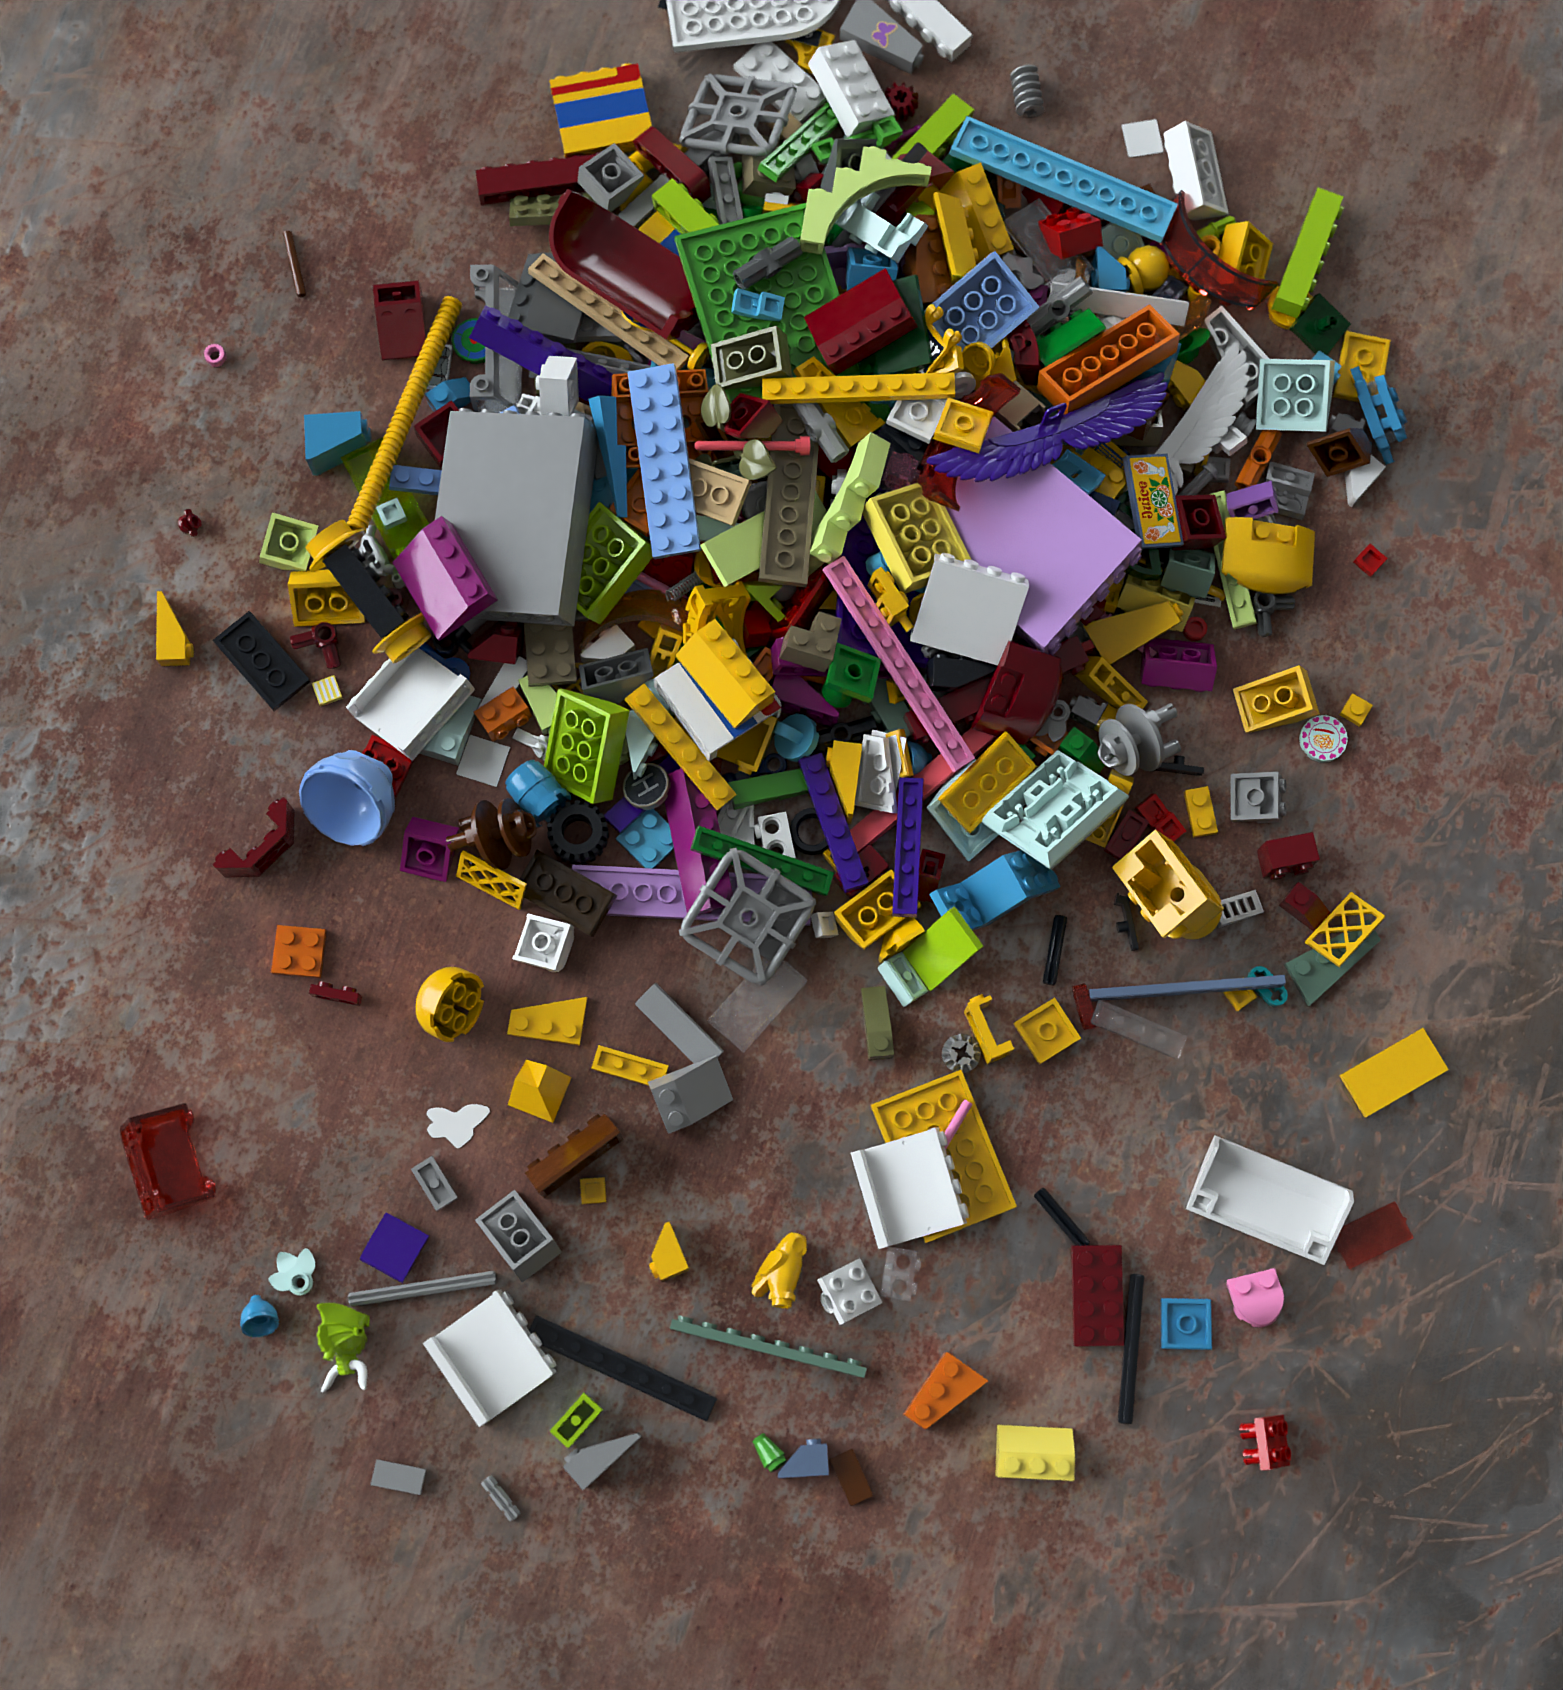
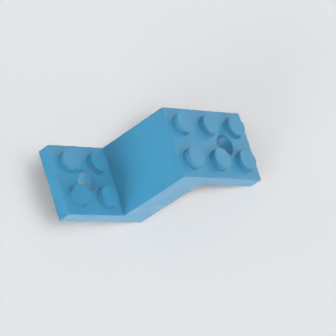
M1019 850L1002 855L961 883L937 889L929 895L941 917L955 906L973 931L990 925L1031 898L1053 892L1061 886L1053 870L1024 851Z

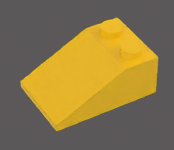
M1300 665L1233 689L1245 733L1296 723L1320 714L1307 670Z
M834 740L833 748L828 747L826 766L830 767L829 774L846 822L851 824L862 744Z

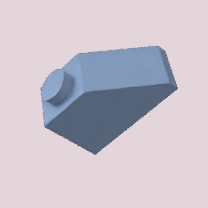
M821 1439L806 1440V1445H801L778 1471V1478L829 1475L827 1444H821Z

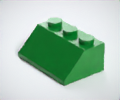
M1089 308L1085 311L1079 309L1069 316L1071 320L1064 325L1062 322L1057 323L1049 329L1051 333L1044 338L1042 334L1036 337L1042 369L1105 331V325Z

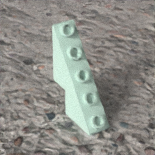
M654 679L645 682V685L669 714L674 716L672 710L654 687ZM631 710L625 734L633 778L636 779L644 774L647 767L645 762L648 756L652 757L658 744L656 743L657 738L638 715Z

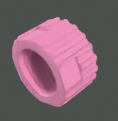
M211 344L204 350V357L212 367L222 366L226 361V353L218 344ZM213 352L220 353L219 358L216 360H212L210 355Z

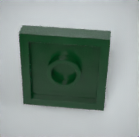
M1318 293L1311 299L1306 311L1301 312L1289 329L1315 354L1320 350L1325 355H1328L1351 323Z

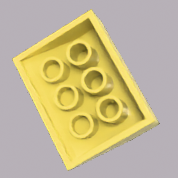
M932 479L871 497L864 505L862 514L900 591L908 593L927 586L934 564L935 553L939 555L941 553H948L961 561L965 559L971 560Z

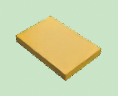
M1345 331L1339 364L1342 367L1337 372L1341 376L1335 383L1333 397L1360 402L1350 369L1359 366L1362 376L1367 383L1375 382L1374 377L1385 376L1391 340Z

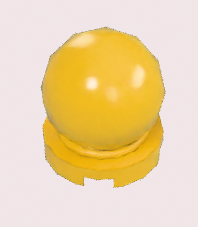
M1156 246L1137 247L1129 254L1128 258L1120 256L1116 259L1126 268V277L1130 279V289L1126 291L1127 293L1143 295V291L1156 290L1166 282L1170 272L1169 259Z

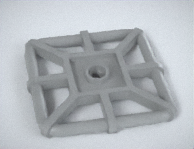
M708 74L700 84L693 103L688 107V116L681 130L679 142L683 147L720 151L721 154L725 155L736 153L768 157L775 149L783 127H786L789 121L788 115L795 99L796 87L792 83L755 79L754 76L744 78ZM720 84L740 86L743 89L741 93L726 92ZM709 88H712L719 96L717 105L703 104ZM754 88L773 90L762 96L750 95ZM785 97L779 113L763 111L766 105ZM700 114L712 115L710 121L693 128L695 120ZM759 121L775 123L768 143L756 129ZM712 131L725 132L722 142L698 139ZM734 133L750 135L759 147L732 144L731 141Z
M731 848L730 852H727L721 859L706 885H702L699 889L701 892L683 919L679 934L689 944L715 959V963L719 966L724 965L749 982L763 986L773 977L790 948L793 949L796 944L794 942L811 917L814 905H816V899L812 898V895L781 875L778 869L770 868L745 851ZM740 860L768 877L759 894L745 886ZM733 862L738 888L728 901L713 890L730 863ZM777 883L803 901L777 907L766 900L765 897L773 884ZM709 896L726 906L717 921L691 926ZM804 908L787 937L771 928L780 913ZM751 910L754 921H748L745 924L742 914L744 912L748 913ZM720 928L732 937L723 951L720 952L693 935V933ZM768 933L781 941L782 945L764 971L759 946ZM738 940L752 949L756 974L728 957Z

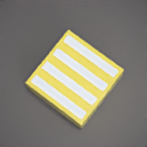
M334 675L312 683L320 707L343 699Z

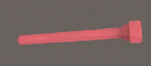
M800 436V439H795V441H761L768 451H795V453H800V456H810V436ZM697 441L694 446L699 451H743L748 441Z

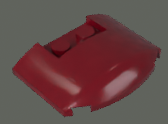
M1008 640L971 728L996 737H1000L1004 732H1007L1016 743L1025 745L1028 740L1042 729L1055 708L1062 685L1061 658Z

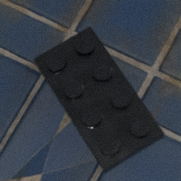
M250 611L212 640L273 711H276L311 682Z

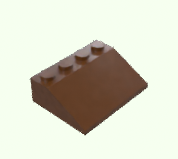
M599 1114L595 1115L587 1122L589 1126L582 1131L576 1129L567 1136L569 1141L562 1146L559 1143L547 1151L549 1155L542 1161L538 1158L527 1166L529 1170L525 1174L543 1198H546L623 1140L620 1131L606 1114L602 1116Z

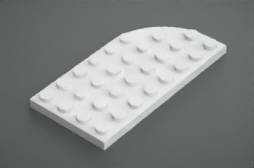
M666 0L674 53L801 37L825 24L835 13L841 1Z

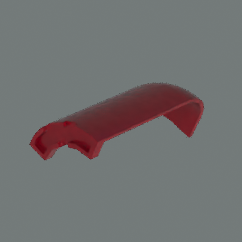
M569 189L561 195L558 201L559 205L551 220L549 242L554 259L564 272L666 340L679 338L682 330L689 331L699 322L680 256L592 200Z

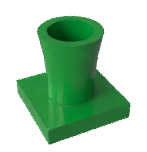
M836 643L833 661L829 665L827 678L822 686L824 699L830 705L838 708L848 706L853 698L870 703L874 696L881 659Z

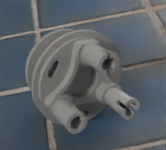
M1171 703L1156 711L1151 709L1144 711L1133 704L1121 706L1116 713L1115 720L1108 719L1100 725V748L1098 750L1100 760L1107 767L1114 768L1124 776L1134 774L1138 768L1145 771H1153L1159 768L1163 760L1181 751V746L1175 739L1163 744L1158 730L1162 723L1177 717L1176 708H1173Z

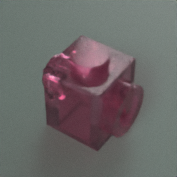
M892 451L881 480L885 481V485L893 490L909 486L911 483L915 484L921 472L917 470L920 461L915 460L910 454H900Z

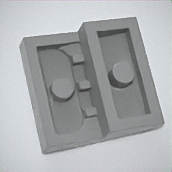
M1269 462L1264 482L1272 481L1278 502L1279 511L1277 514L1303 520L1315 473Z

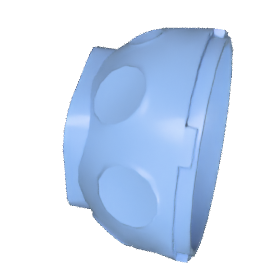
M348 750L344 753H336L318 761L304 774L299 789L300 805L304 810L305 816L321 833L336 842L351 846L362 845L363 847L372 844L382 835L394 813L393 776L389 767L383 762L358 751Z

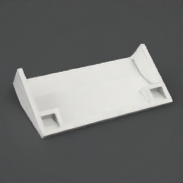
M1214 1135L1186 1209L1325 1265L1352 1208L1354 1197L1352 1190Z

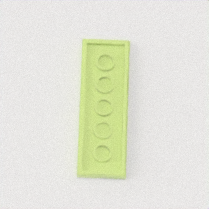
M816 491L812 533L827 513ZM764 511L700 545L724 587L759 569Z

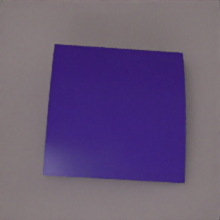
M385 1213L359 1260L403 1283L428 1241L429 1235Z

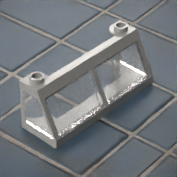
M470 265V278L474 285L475 298L483 299L486 306L496 308L501 314L508 317L519 282L495 265ZM485 347V374L475 376L470 383V399L474 412L489 409L495 411V413H500L513 405L517 407L522 396V366Z

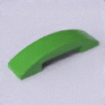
M893 115L872 122V129L845 139H877V147L882 149L902 135L903 130ZM832 137L811 144L812 150L823 164L828 163L834 144Z

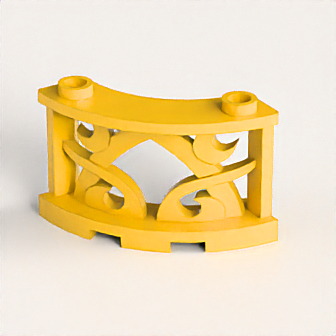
M737 581L735 585L707 589L703 585L694 587L685 609L689 613L687 623H683V644L687 643L695 632L710 623L717 616L727 634L737 641L741 651L747 657L743 640V622L751 597L742 581Z

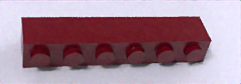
M600 152L585 156L577 154L563 159L554 157L540 162L532 160L525 164L517 165L509 163L502 167L494 168L486 166L475 170L481 205L510 202V198L520 195L527 197H538L542 194L555 196L565 193L567 189L576 193L586 192L578 183L579 167Z

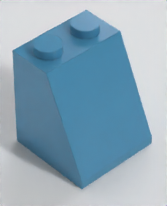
M361 411L304 415L305 456L313 476L320 475L368 450V442L372 441L371 429L368 428V421L363 419Z

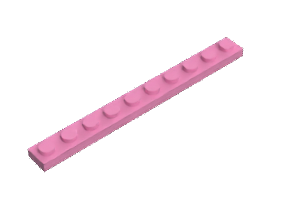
M845 556L822 569L951 770L955 772L975 759Z

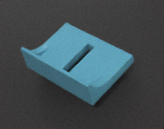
M1069 449L1065 451L1059 460L1052 464L1088 495L1101 485L1106 476ZM1076 473L1079 474L1077 477L1072 478Z

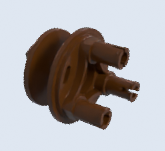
M507 798L499 803L498 809L491 802L481 800L474 805L471 816L458 820V826L462 832L447 836L446 842H451L447 844L450 851L468 845L470 847L475 846L480 853V856H477V858L485 861L494 869L504 870L510 865L512 853L517 857H524L530 853L531 839L537 834V826L533 815L522 811L513 799ZM468 861L470 866H475L474 863Z

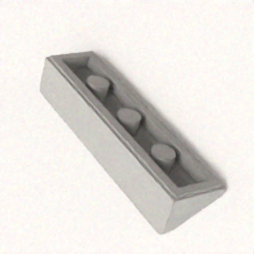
M654 983L635 1003L693 1063L714 1055L719 1058L724 1052L657 983Z

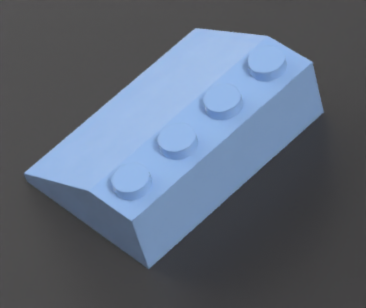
M994 251L932 303L936 308L939 306L944 311L943 316L934 322L933 326L942 338L945 331L949 328L954 332L959 331L962 339L956 345L960 346L962 350L965 346L979 341L993 348L1039 308V305L996 251Z

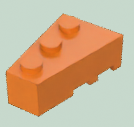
M944 1352L903 1415L926 1430L987 1383L988 1380L949 1352Z

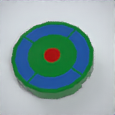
M478 318L463 321L456 327L452 335L454 352L459 359L471 364L485 362V346L469 338Z

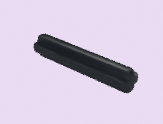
M1055 915L1043 977V983L1053 986L1057 981L1067 924V917L1063 915Z
M1045 1188L1038 1190L1034 1194L1035 1199L1075 1245H1089V1239Z

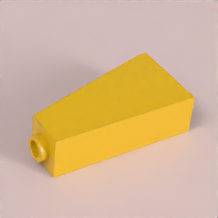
M1167 601L1093 621L1087 626L1083 625L1101 657L1112 665L1183 622L1181 616L1184 613L1177 602L1173 604L1172 601Z

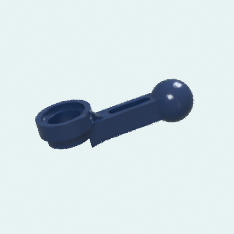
M771 753L761 762L758 771H752L751 775L740 771L738 773L728 772L722 777L728 783L758 777L763 774L769 775L786 771L788 764L787 760L780 754ZM774 758L779 759V769L771 771L769 769V762Z

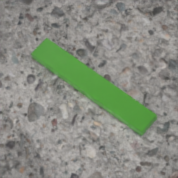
M829 102L759 164L758 170L774 182H777L812 150L811 144L822 141L840 123Z

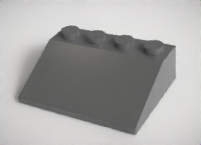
M543 253L528 254L508 317L520 321L522 325L531 330L542 333L544 337L553 342L561 344L576 343L585 313L528 274V268ZM544 253L556 262L552 253Z

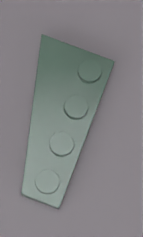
M1369 919L1364 921L1365 925H1371ZM1374 930L1340 968L1314 949L1285 963L1284 966L1309 1007L1381 939ZM1349 931V942H1355L1362 935V931ZM1344 933L1330 939L1331 944L1345 943ZM1346 948L1331 949L1332 955L1338 959L1346 952Z

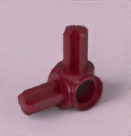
M321 622L317 626L311 627L312 631L290 637L293 649L316 644V648L322 649L328 669H334L341 665L336 645L339 643L333 625L330 623ZM323 629H328L332 632L331 637L327 640L319 638V632Z

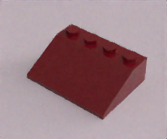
M886 268L804 317L819 351L835 376L918 327Z

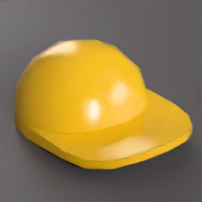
M979 341L964 347L962 350L964 370L959 371L968 372L974 376L976 380L974 390H980L985 387L995 366L996 358L990 346Z

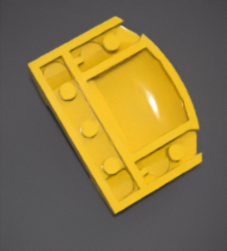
M1248 517L1225 518L1224 531L1226 539L1223 541L1221 573L1225 576L1229 573L1238 580L1237 584L1262 593L1288 594L1294 593L1301 588L1312 586L1315 531L1299 525L1293 527L1256 521Z

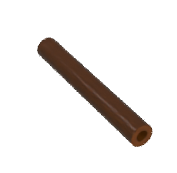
M285 231L283 236L297 297H304L306 292L292 231Z

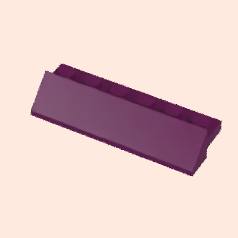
M681 768L668 774L671 787L667 793L668 797L664 802L686 911L688 913L701 892L699 889L702 885H706L721 861L690 850L696 828L701 826L719 833L720 828L716 809ZM727 868L713 891L729 901L733 891ZM709 896L698 915L711 913L713 910L723 909L726 906Z

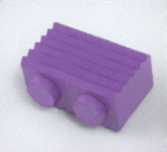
M1271 480L1226 494L1230 517H1248L1255 520V518L1259 519L1260 516L1273 515L1274 512L1278 513L1279 511L1277 496Z

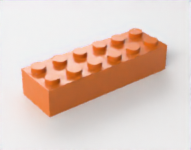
M1149 304L1040 370L1037 390L1053 406L1066 403L1067 407L1063 414L1065 415L1108 395L1176 353L1180 334Z

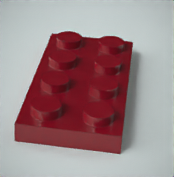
M1071 1245L1073 1346H1124L1122 1245Z

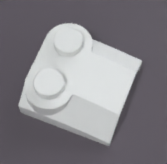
M527 914V920L512 959L546 969L550 972H559L566 964L574 940V927L568 923Z

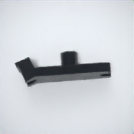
M1176 755L1174 756V763L1162 762L1160 767L1153 771L1202 776L1204 774V767L1184 765L1185 757Z
M1117 893L1114 905L1121 906L1124 921L1116 922L1118 933L1127 932L1131 951L1138 950L1139 945L1129 904L1130 898Z

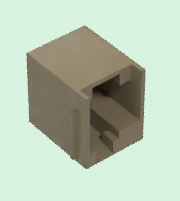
M1016 380L989 403L991 411L994 412L993 416L1012 432L1040 424L1047 410L1046 406Z

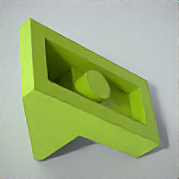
M746 582L744 584L745 588L778 622L785 617L781 612L784 607L775 598L770 600L782 588V584L767 582Z

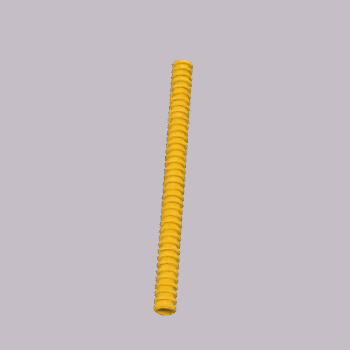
M445 296L440 309H438L435 320L429 330L430 332L424 342L425 344H423L420 351V356H418L417 362L414 365L415 368H413L412 374H410L407 386H405L404 392L401 395L402 398L399 400V404L393 414L394 416H392L391 422L388 425L389 428L386 430V434L380 444L381 447H379L378 453H376L373 465H371L367 478L364 481L365 484H363L362 490L357 497V502L354 504V509L351 511L352 515L348 518L347 524L352 531L364 529L365 533L367 531L366 528H368L372 515L375 512L374 509H376L377 503H379V497L382 496V491L385 489V485L391 475L390 472H392L393 466L396 463L395 460L398 458L406 435H408L411 428V423H413L414 417L417 414L416 411H418L419 405L422 402L421 399H423L424 393H426L429 381H431L432 375L435 372L434 369H436L437 363L440 360L439 357L442 355L447 339H449L457 316L462 308V303L455 297Z

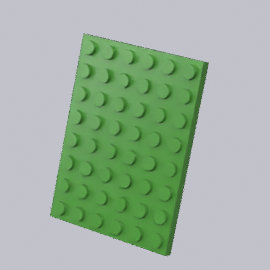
M806 203L675 236L676 247L711 359V344L777 326L787 335L792 377H797L793 370L813 356L833 373L827 366L804 319L806 315L839 296L825 248H823L822 255L802 251L803 253L800 257L783 266L782 270L769 279L763 278L745 289L757 294H761L764 291L785 297L780 321L755 319L731 313L734 292L737 288H740L735 282L732 274L733 271L751 261L761 250L767 247L772 248L791 236L797 239L800 244ZM858 363L836 376L860 375ZM762 386L724 390L730 403L739 393L762 399Z

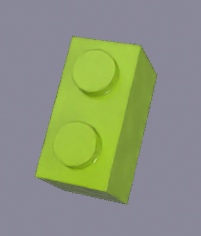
M583 1393L550 1432L562 1444L570 1448L604 1409L588 1394Z

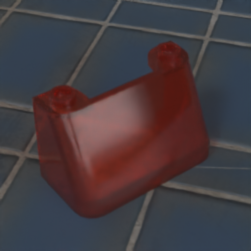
M186 1103L130 1117L120 1127L122 1145L142 1211L147 1220L177 1212L215 1197L216 1187L214 1181L207 1176H202L189 1134L191 1124L194 1123V1115L192 1110L188 1109Z

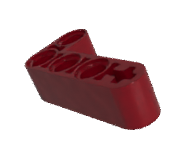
M650 126L633 140L635 148L646 160L669 180L673 178L678 184H683L693 199L696 198L703 204L711 198L710 181L705 172L656 128Z

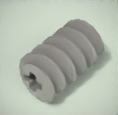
M1027 64L1013 70L1010 75L1016 113L1025 118L1037 117L1045 111V108L1041 106L1043 104V99L1040 98L1042 91L1039 90L1041 84L1038 82L1039 75L1036 73L1038 68L1035 65Z

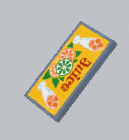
M1168 453L1127 455L1123 457L1135 533L1142 539L1141 549L1171 548L1184 545Z

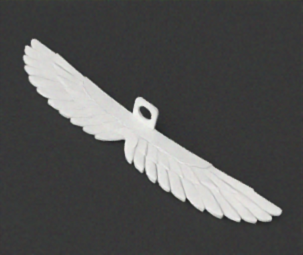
M1237 342L1232 344L1221 361L1217 363L1188 411L1155 453H1168L1175 496L1178 492V487L1181 488L1183 485V472L1179 464H1194L1203 461L1204 457L1202 456L1208 455L1212 451V448L1209 447H1213L1220 442L1221 439L1219 437L1227 433V427L1231 426L1236 419V416L1233 415L1243 406L1241 401L1248 391L1244 387L1250 378L1249 375H1246L1249 363H1245L1246 353L1244 350L1238 355L1239 344ZM1129 500L1125 504L1131 508ZM1118 510L1115 518L1128 529H1135L1133 520Z

